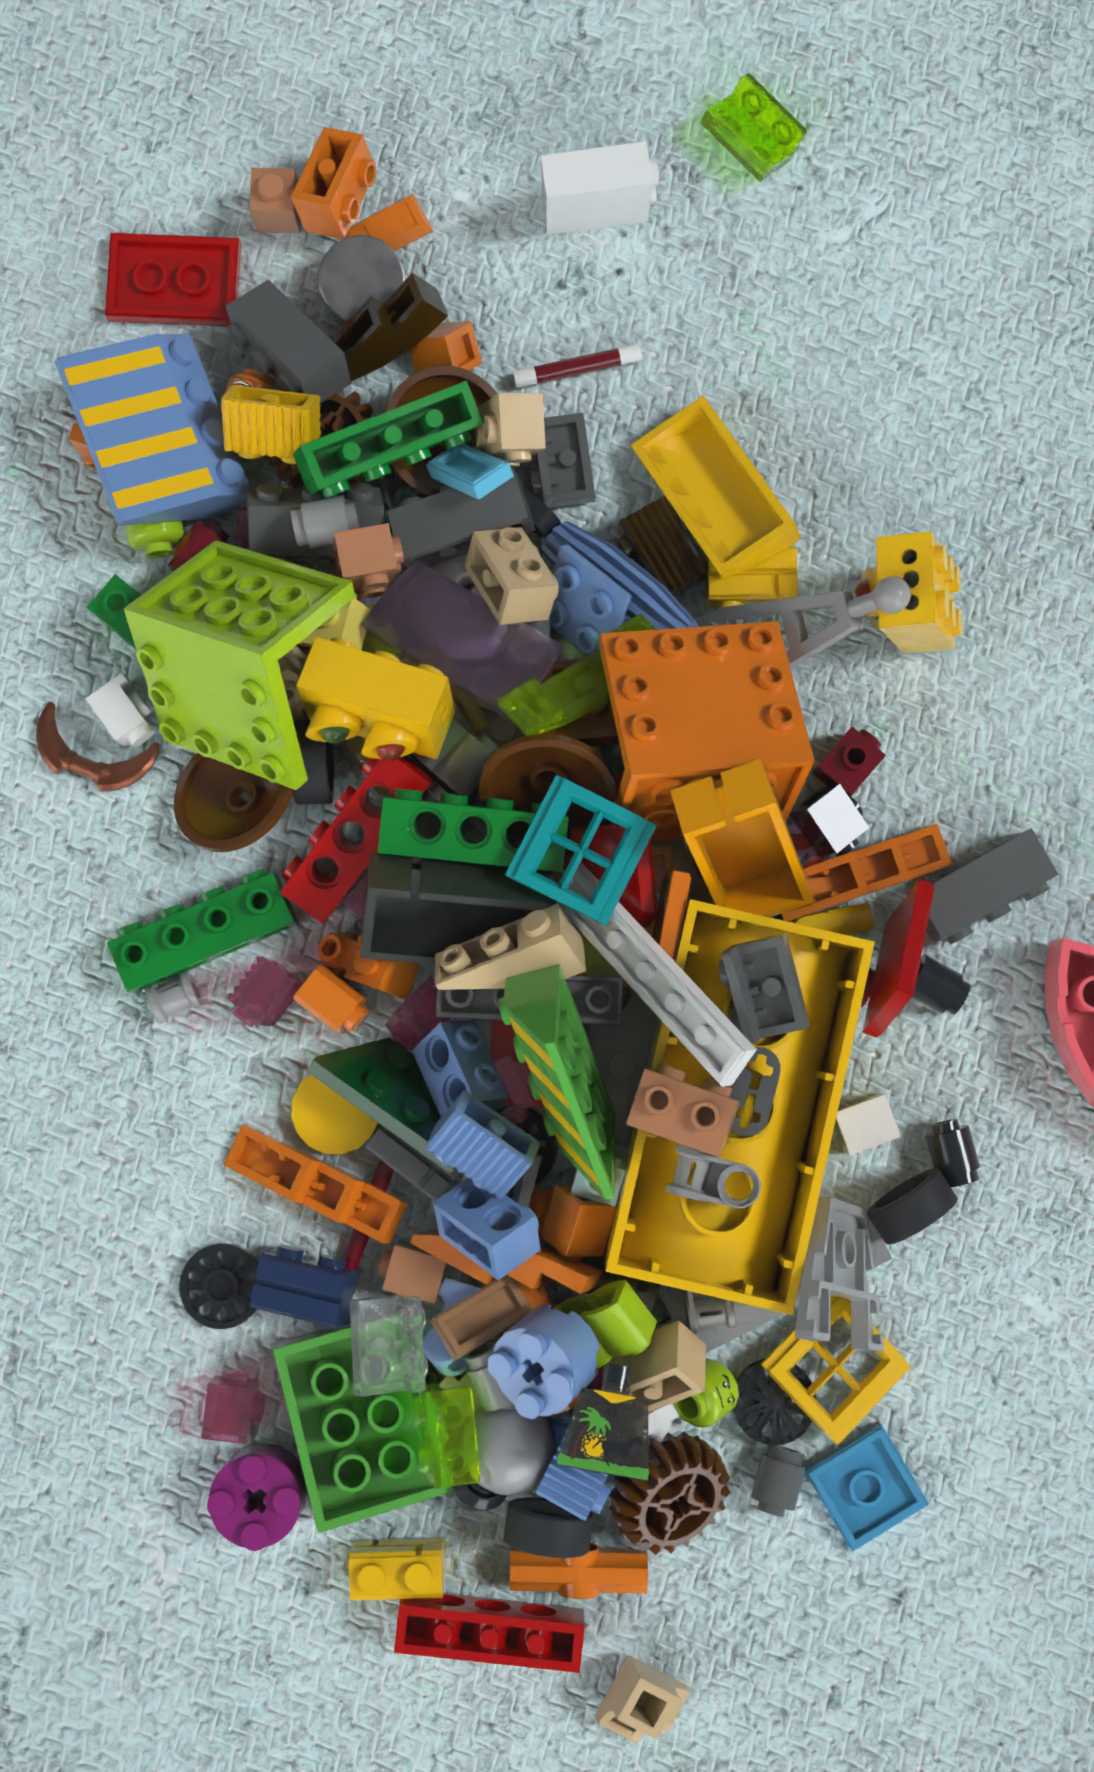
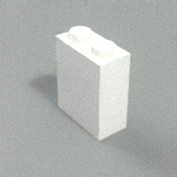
M642 141L541 155V199L547 235L648 222L650 205H654L657 202L655 185H659V170L656 157L649 158L647 142Z

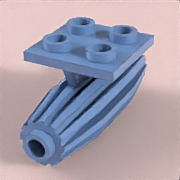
M569 521L562 522L559 526L554 527L546 538L542 537L543 551L541 554L553 568L552 574L555 575L559 584L558 596L554 600L550 612V626L588 658L601 657L598 645L601 633L699 627L697 622L661 582L613 544Z

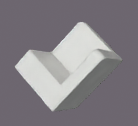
M877 1093L861 1099V1103L837 1112L836 1122L844 1144H841L844 1154L851 1156L901 1137L885 1094Z

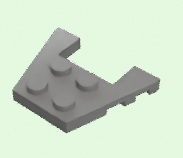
M834 1197L818 1198L804 1263L795 1338L808 1341H830V1295L851 1300V1349L865 1352H884L883 1335L874 1334L871 1313L880 1312L878 1295L868 1292L866 1269L874 1267L867 1209Z

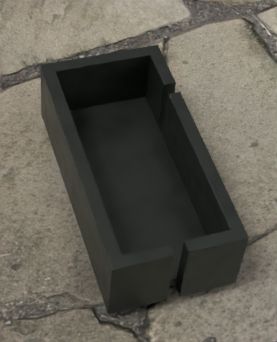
M370 852L360 958L435 965V954L444 951L447 947L463 943L485 934L492 928L501 927L526 917L533 911L550 907L556 904V901L505 876L509 868L507 866L421 858L420 864H414L410 856ZM536 871V873L555 882L554 871Z

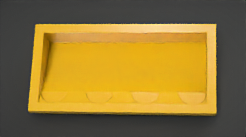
M701 396L630 445L721 578L747 570L780 553L801 539L796 523L704 396Z

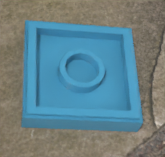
M880 1422L806 1466L805 1474L852 1552L929 1505Z

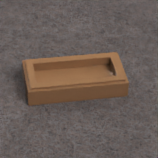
M505 1275L500 1280L493 1281L433 1317L430 1322L455 1362L515 1325L533 1308L516 1280Z

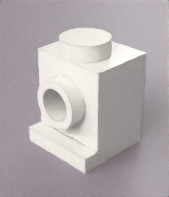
M120 673L85 699L117 743L124 748L130 744L136 747L146 742L155 733L154 727L146 718L152 711L137 691L129 694L136 687L124 674Z

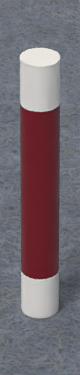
M637 343L512 371L515 387L517 389L642 361L640 345Z

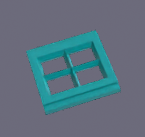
M556 775L505 876L606 926L657 825ZM571 802L595 813L579 844L556 833ZM603 817L626 828L611 860L587 849ZM551 841L575 852L559 884L536 873ZM583 857L606 868L591 899L567 888Z

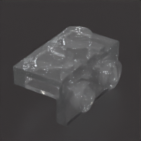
M398 1294L350 1300L354 1395L363 1397L397 1391L424 1392L428 1362L423 1347V1330L426 1317L421 1305V1298L419 1296Z

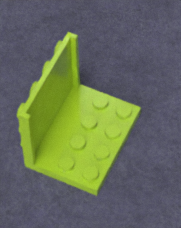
M215 540L126 606L124 612L137 650L136 657L142 666L148 686V695L153 702L159 721V731L164 740L170 744L199 753L204 757L215 759L236 769L260 776L270 782L278 783L294 790L300 788L308 778L278 660L355 598L352 581Z

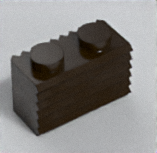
M665 496L651 502L649 505H645L642 509L628 515L626 518H622L618 522L617 532L619 536L615 537L618 549L661 582L674 597L706 579L708 569Z

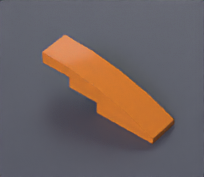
M938 824L804 868L803 871L814 903L782 913L783 920L788 922L951 866L952 862Z
M242 1124L224 1163L226 1167L290 1201L304 1204L337 1223L347 1224L384 1244L391 1243L408 1205V1202L367 1181Z
M429 1230L412 1236L411 1244L487 1285L497 1280L441 1238L438 1230ZM540 1246L541 1250L507 1274L509 1277L532 1289L550 1283L552 1278L582 1294L596 1288L603 1271L582 1261L563 1258L556 1253V1250Z

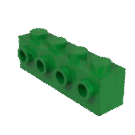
M464 381L300 445L292 455L309 495L311 496L322 491L325 499L349 490L350 487L347 481L361 475L364 476L367 483L391 473L389 464L404 459L407 466L423 461L432 456L429 448L444 443L447 450L463 445L472 440L469 433L484 423L467 381Z
M264 869L258 870L240 878L242 885L227 892H225L224 887H218L199 896L201 903L184 909L183 904H178L160 911L157 914L159 920L143 927L142 922L139 921L116 931L118 938L106 943L126 992L138 993L145 990V987L149 985H157L187 970L195 969L299 925L289 899L280 893L283 888L280 877L273 872L266 875Z

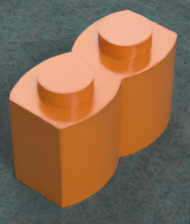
M322 964L315 968L293 998L294 1001L336 1034L339 1032L343 1034L345 1031L356 1032L371 1012L366 1008L369 999L329 967H325Z

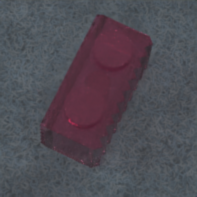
M263 956L256 957L257 964H251V971L245 972V979H239L240 986H234V993L228 994V1000L234 1004L230 1012L251 1028L253 1025L257 1028L262 1025L274 1027L294 1001V995L304 982L276 960Z

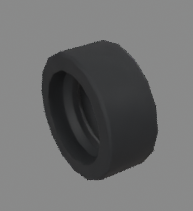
M310 720L293 721L308 778L297 790L292 789L294 801L298 805L330 804L334 796L333 742L314 741L306 737Z
M933 1168L906 1180L882 1196L868 1209L867 1216L887 1245L895 1244L915 1235L936 1222L955 1206L958 1198L940 1170Z
M516 1498L508 1502L503 1541L512 1548L538 1556L553 1558L581 1557L589 1553L593 1513L590 1512L584 1521L545 1498Z

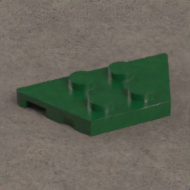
M388 1037L316 1056L307 1070L309 1074L451 1174L455 1167L441 1163L434 1153L428 1152L426 1148L430 1135L438 1120L441 1119V1116L416 1059L408 1049Z

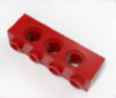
M407 756L392 759L369 758L360 770L367 777L356 790L349 785L334 804V807L340 813L331 825L322 820L307 840V842L314 846L307 857L302 859L296 855L282 873L281 877L288 882L280 893L321 924L326 922L367 868L370 861V852L378 853L382 807H378L371 802L369 789L374 786H382L390 792L391 796H394L395 788L419 790L423 794L431 784L434 777ZM350 821L360 824L364 829L365 839L359 842L348 840L343 834V824ZM320 857L333 859L338 866V874L334 876L323 875L317 869L316 860Z
M443 1594V1598L400 1599L394 1653L580 1673L585 1628L584 1609Z

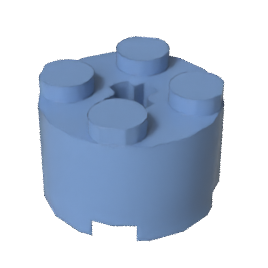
M544 1304L530 1310L504 1333L495 1344L493 1354L488 1358V1371L496 1379L502 1393L515 1405L517 1412L521 1416L529 1419H535L539 1415L550 1416L562 1412L590 1384L599 1371L596 1370V1353L600 1350V1347L591 1327L577 1313L571 1311L567 1315L559 1310L550 1309L551 1304Z

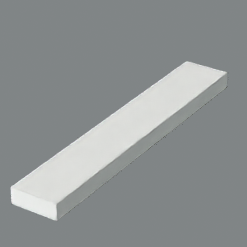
M580 862L567 888L591 899L599 880ZM618 902L607 925L604 926L559 903L577 929L721 1087L732 1085L757 1049L629 912Z

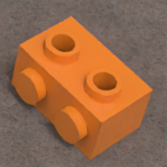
M323 127L290 197L306 232L343 239L346 237L351 224L358 219L361 202L367 189L372 187L376 178V164L372 160L363 134Z

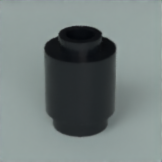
M925 954L921 957L914 996L912 998L941 1014L946 1011L955 1015L967 999L971 984L963 980L961 973Z
M957 1118L932 1124L933 1133L925 1135L933 1167L940 1170L951 1188L979 1180L977 1169L981 1166L969 1125L959 1126Z

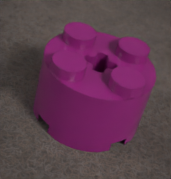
M273 1444L250 1445L234 1453L216 1475L211 1485L207 1502L208 1512L219 1533L231 1543L250 1551L261 1550L282 1540L294 1527L306 1502L307 1491L299 1460L289 1450ZM259 1489L264 1490L266 1493L264 1499L256 1501L251 1496Z

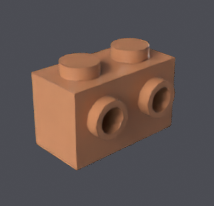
M389 523L334 532L332 556L336 576L352 581L354 592L360 593L362 599L385 595L387 593L386 588L393 587L396 573H401L400 564L404 563L399 536L391 537Z
M659 1063L657 1071L644 1069L626 1125L720 1157L723 1154L740 1100L730 1097L733 1088L729 1086L721 1087L719 1083L708 1079L704 1080L702 1087L684 1081L687 1072Z

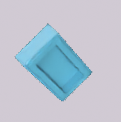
M466 444L446 450L426 464L432 479L478 500L514 477L508 462Z

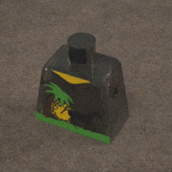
M606 1363L601 1391L589 1388L581 1389L558 1455L557 1465L645 1482L648 1481V1400L629 1396L633 1368Z

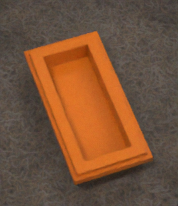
M412 193L351 225L346 237L353 235L372 236L382 240L394 251H397L433 232V228Z

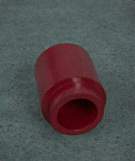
M210 520L205 525L196 521L171 552L173 558L167 566L172 571H175L215 540L226 543L230 536Z

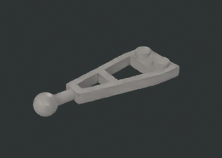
M888 576L876 584L873 592L857 598H853L852 592H832L727 606L693 619L701 627L737 624L736 620L781 614L790 649L786 654L790 669L859 629V616L876 610H881L888 614L901 612L910 602L911 591L907 582L902 578ZM834 607L837 622L808 638L802 611Z

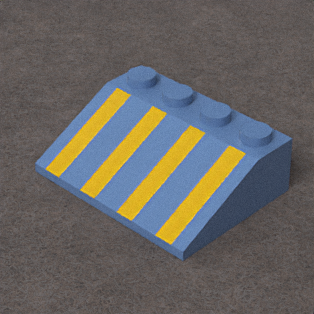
M153 334L61 356L55 360L57 370L118 526L225 517L247 498L246 488H251L238 454L234 451L227 452L224 450L222 414L190 334Z

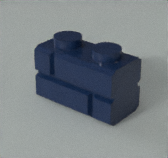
M278 1245L277 1251L262 1253L259 1257L255 1276L256 1282L254 1283L251 1295V1308L334 1328L348 1323L359 1273L358 1270L345 1267L346 1259L331 1255H320L319 1261L303 1258L304 1249L288 1245Z

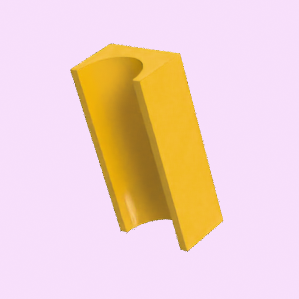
M692 899L686 902L675 963L732 1022L731 1007L735 1005L731 989L724 987L719 973V961L723 960L722 952L734 944L787 933L810 1026L804 1030L760 1038L756 1044H752L754 1047H765L771 1050L778 1057L781 1065L780 1078L769 1120L765 1128L753 1136H740L730 1130L723 1154L719 1157L745 1164L758 1174L761 1182V1192L752 1205L745 1208H733L711 1201L702 1202L666 1192V1185L673 1181L679 1154L675 1151L676 1145L683 1144L635 1127L632 1128L626 1159V1172L616 1202L617 1208L603 1256L606 1272L793 1315L875 941ZM658 1017L646 1069L657 1071L659 1063L687 1072L684 1081L702 1087L705 1079L717 1082ZM758 1055L756 1061H749L746 1064V1070L752 1072L753 1075L750 1085L751 1089L758 1090L761 1078L763 1076H771L773 1073V1067L766 1064L767 1057L764 1055ZM748 1093L744 1107L738 1108L735 1115L740 1118V1127L748 1129L751 1122L759 1123L761 1119V1114L754 1111L757 1095ZM692 1162L687 1181L688 1184H692L696 1162ZM737 1171L731 1173L725 1181L726 1193L734 1199L741 1200L746 1198L753 1189L751 1177L744 1172Z

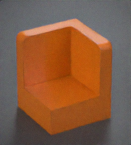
M471 321L441 323L427 337L423 338L422 341L409 350L415 373L434 366H455L471 371L482 364Z

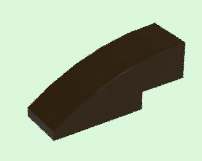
M411 273L385 303L370 296L335 335L332 341L344 352L350 379L353 381L385 366L409 351L448 317L438 289L414 273Z

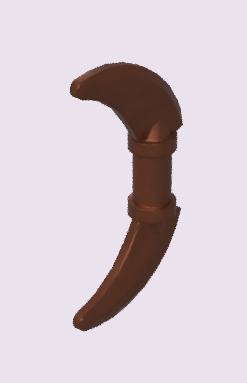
M53 702L46 704L38 719L36 741L41 757L49 769L54 773H61L64 770L92 779V782L97 783L99 790L102 792L120 790L138 782L153 767L159 755L160 745L153 743L147 750L132 759L110 764L101 761L98 763L77 755V752L70 750L65 744L57 729L55 721L56 706Z

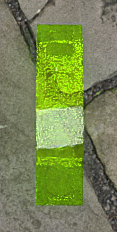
M639 614L609 633L657 629L642 614ZM600 649L542 684L534 677L499 698L497 705L526 736L548 732L586 715L610 700Z

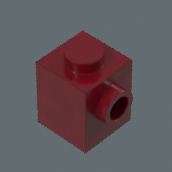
M851 727L812 771V774L826 786L841 784L850 797L886 755L879 750L882 745L875 736L864 729L858 732L854 727Z

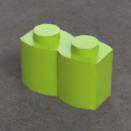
M626 1280L611 1282L590 1294H580L570 1299L568 1298L554 1307V1309L567 1315L571 1311L577 1313L591 1327L600 1347V1350L596 1353V1368L607 1364L612 1357L635 1356L643 1352L650 1345L651 1337L657 1324L655 1318Z

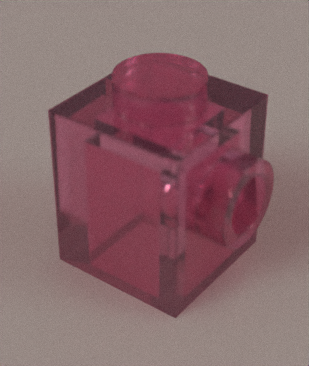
M223 1370L221 1376L215 1375L208 1382L201 1439L247 1444L253 1436L255 1422H262L266 1397L265 1394H259L260 1380L249 1379L248 1372L239 1370Z

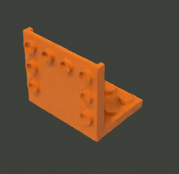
M778 621L601 633L598 645L625 767L615 804L657 825L651 841L685 839L670 790L684 786L693 780L704 779L711 776L713 781L721 779V772L729 770L738 764L749 763L760 758L786 823L815 760ZM609 820L608 825L616 824V823H614V822H612V821Z

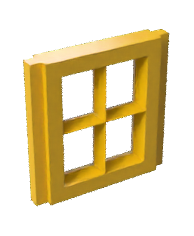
M830 1295V1328L841 1316L851 1326V1301L847 1298ZM873 1325L874 1334H881ZM795 1328L760 1363L775 1382L835 1445H839L911 1368L906 1359L883 1336L884 1352H875L882 1360L859 1384L842 1366L856 1351L851 1349V1343L835 1358L820 1341L795 1338ZM813 1347L829 1366L806 1390L791 1374L790 1370ZM836 1372L853 1391L829 1414L813 1396Z

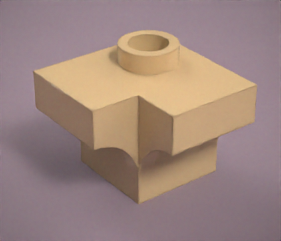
M628 1655L598 1708L595 1718L599 1725L636 1744L644 1734L657 1740L661 1731L669 1732L690 1691L686 1684Z

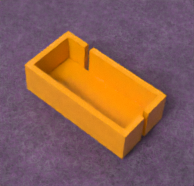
M761 758L749 763L738 764L729 770L721 772V779L713 781L711 776L704 779L693 780L684 786L670 790L684 838L716 905L773 917L814 903L798 854Z

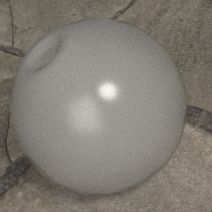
M482 1406L475 1410L463 1431L462 1459L472 1478L488 1491L498 1495L521 1494L538 1485L544 1477L555 1454V1433L546 1416L539 1415L535 1419H529L521 1416L516 1408L514 1410L499 1409L485 1411Z

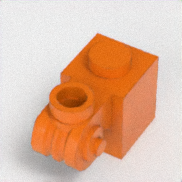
M347 930L345 933L338 931L337 934L330 932L329 935L320 941L318 947L320 961L326 963L325 966L329 967L336 974L341 976L342 972H345V978L399 998L408 999L421 963L360 958L362 935H359L357 940L355 939L356 934Z
M555 1185L554 1190H533L529 1208L534 1212L539 1222L538 1236L553 1245L558 1255L574 1261L582 1260L583 1256H603L617 1205L614 1207L572 1195V1186Z

